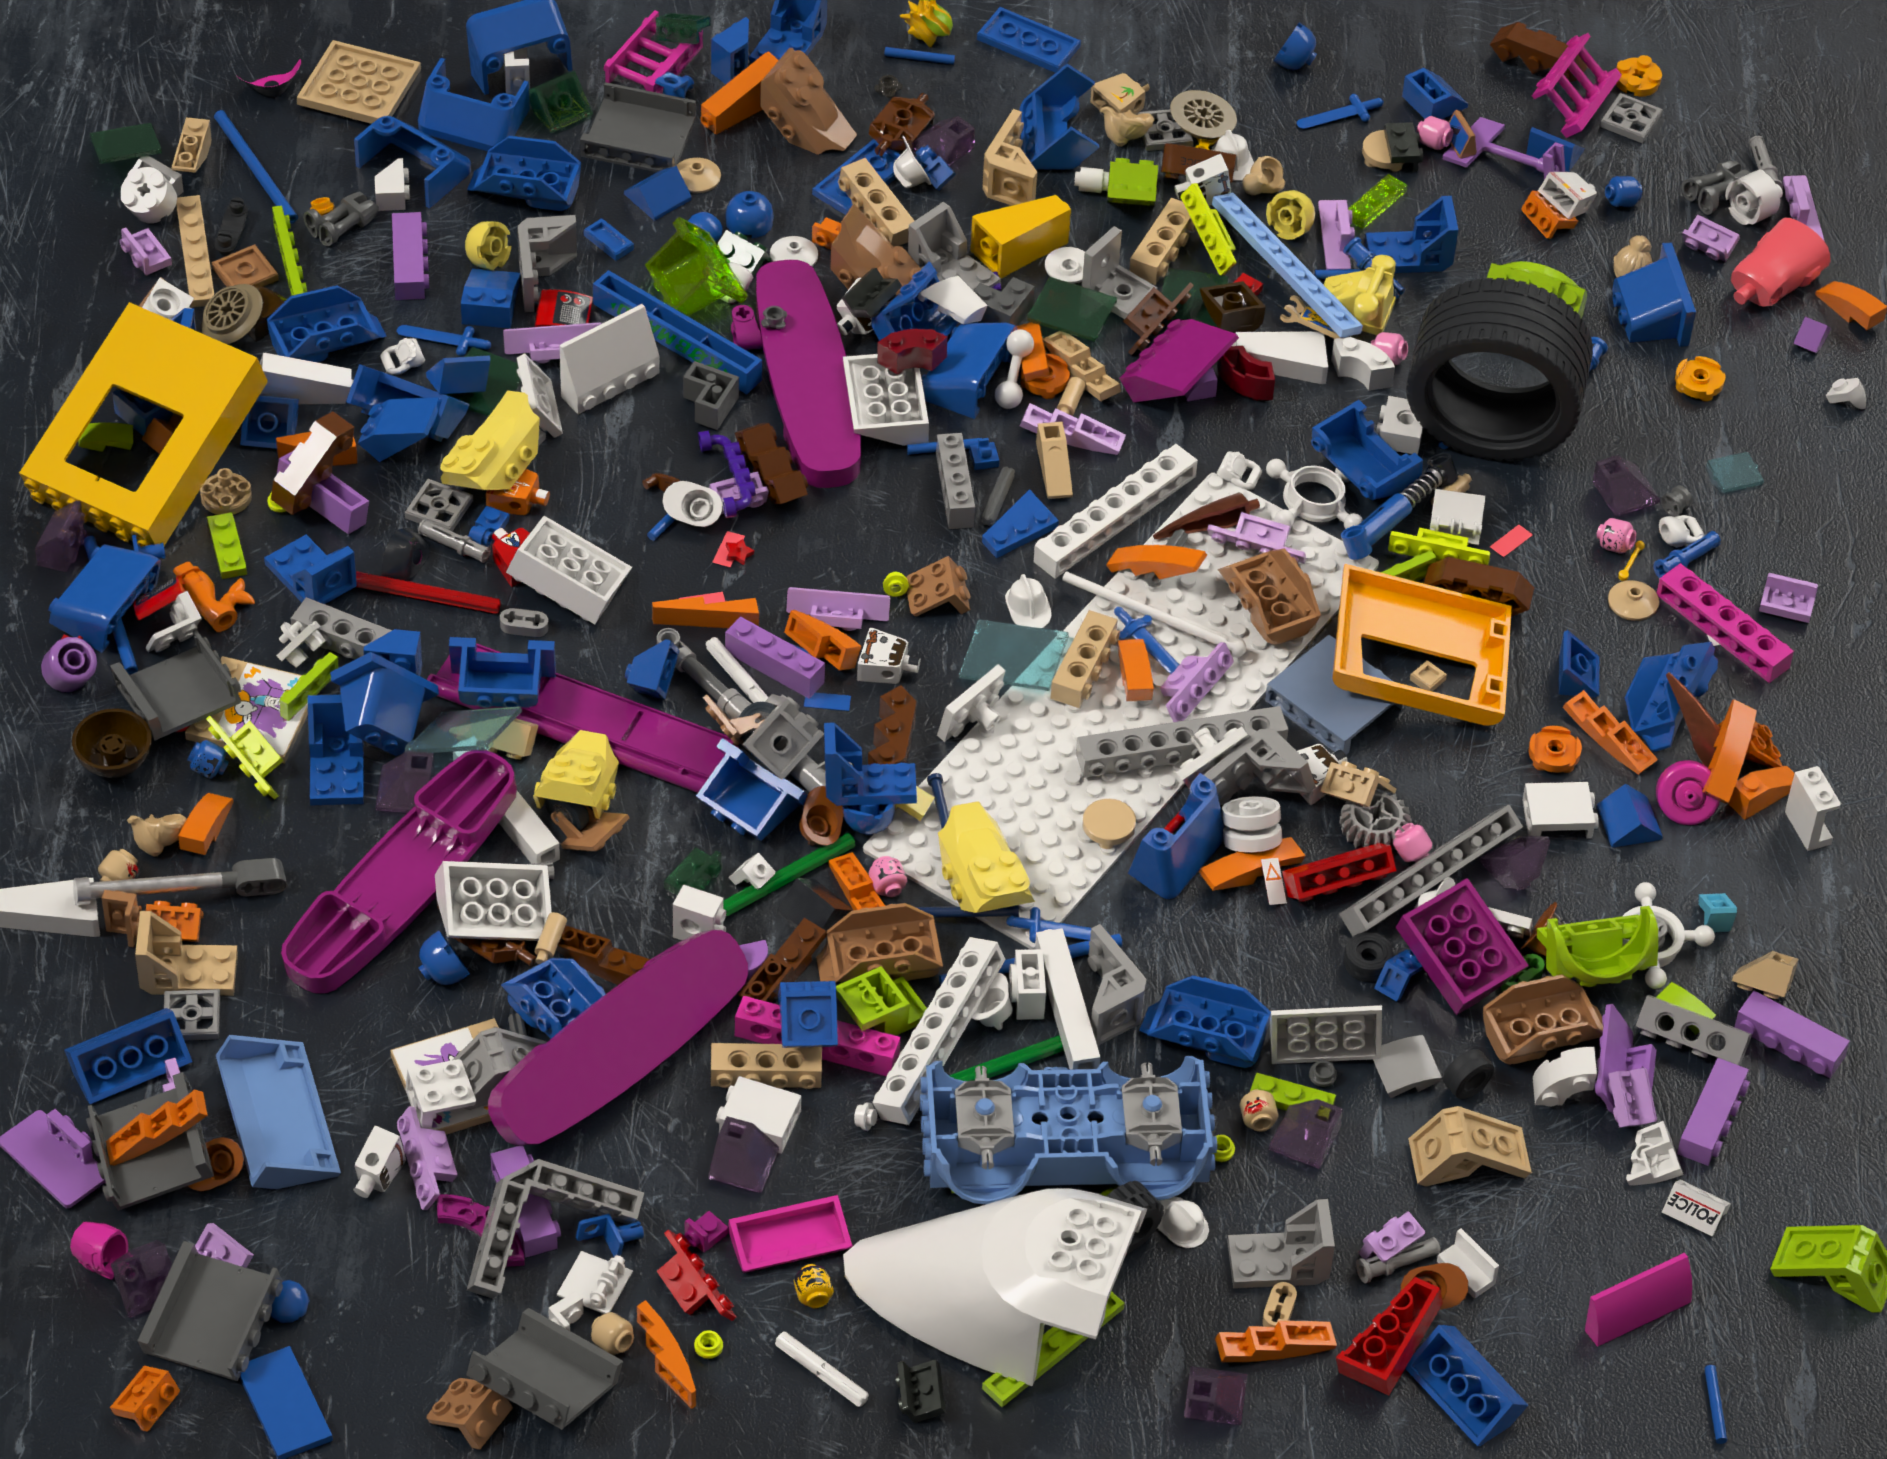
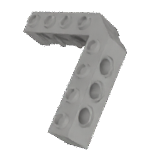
M540 1159L505 1176L496 1183L466 1291L492 1299L501 1294L505 1277H503L507 1259L512 1256V1241L515 1231L520 1227L518 1220L522 1205L527 1201L528 1194L598 1216L610 1214L614 1221L631 1224L638 1218L644 1192Z

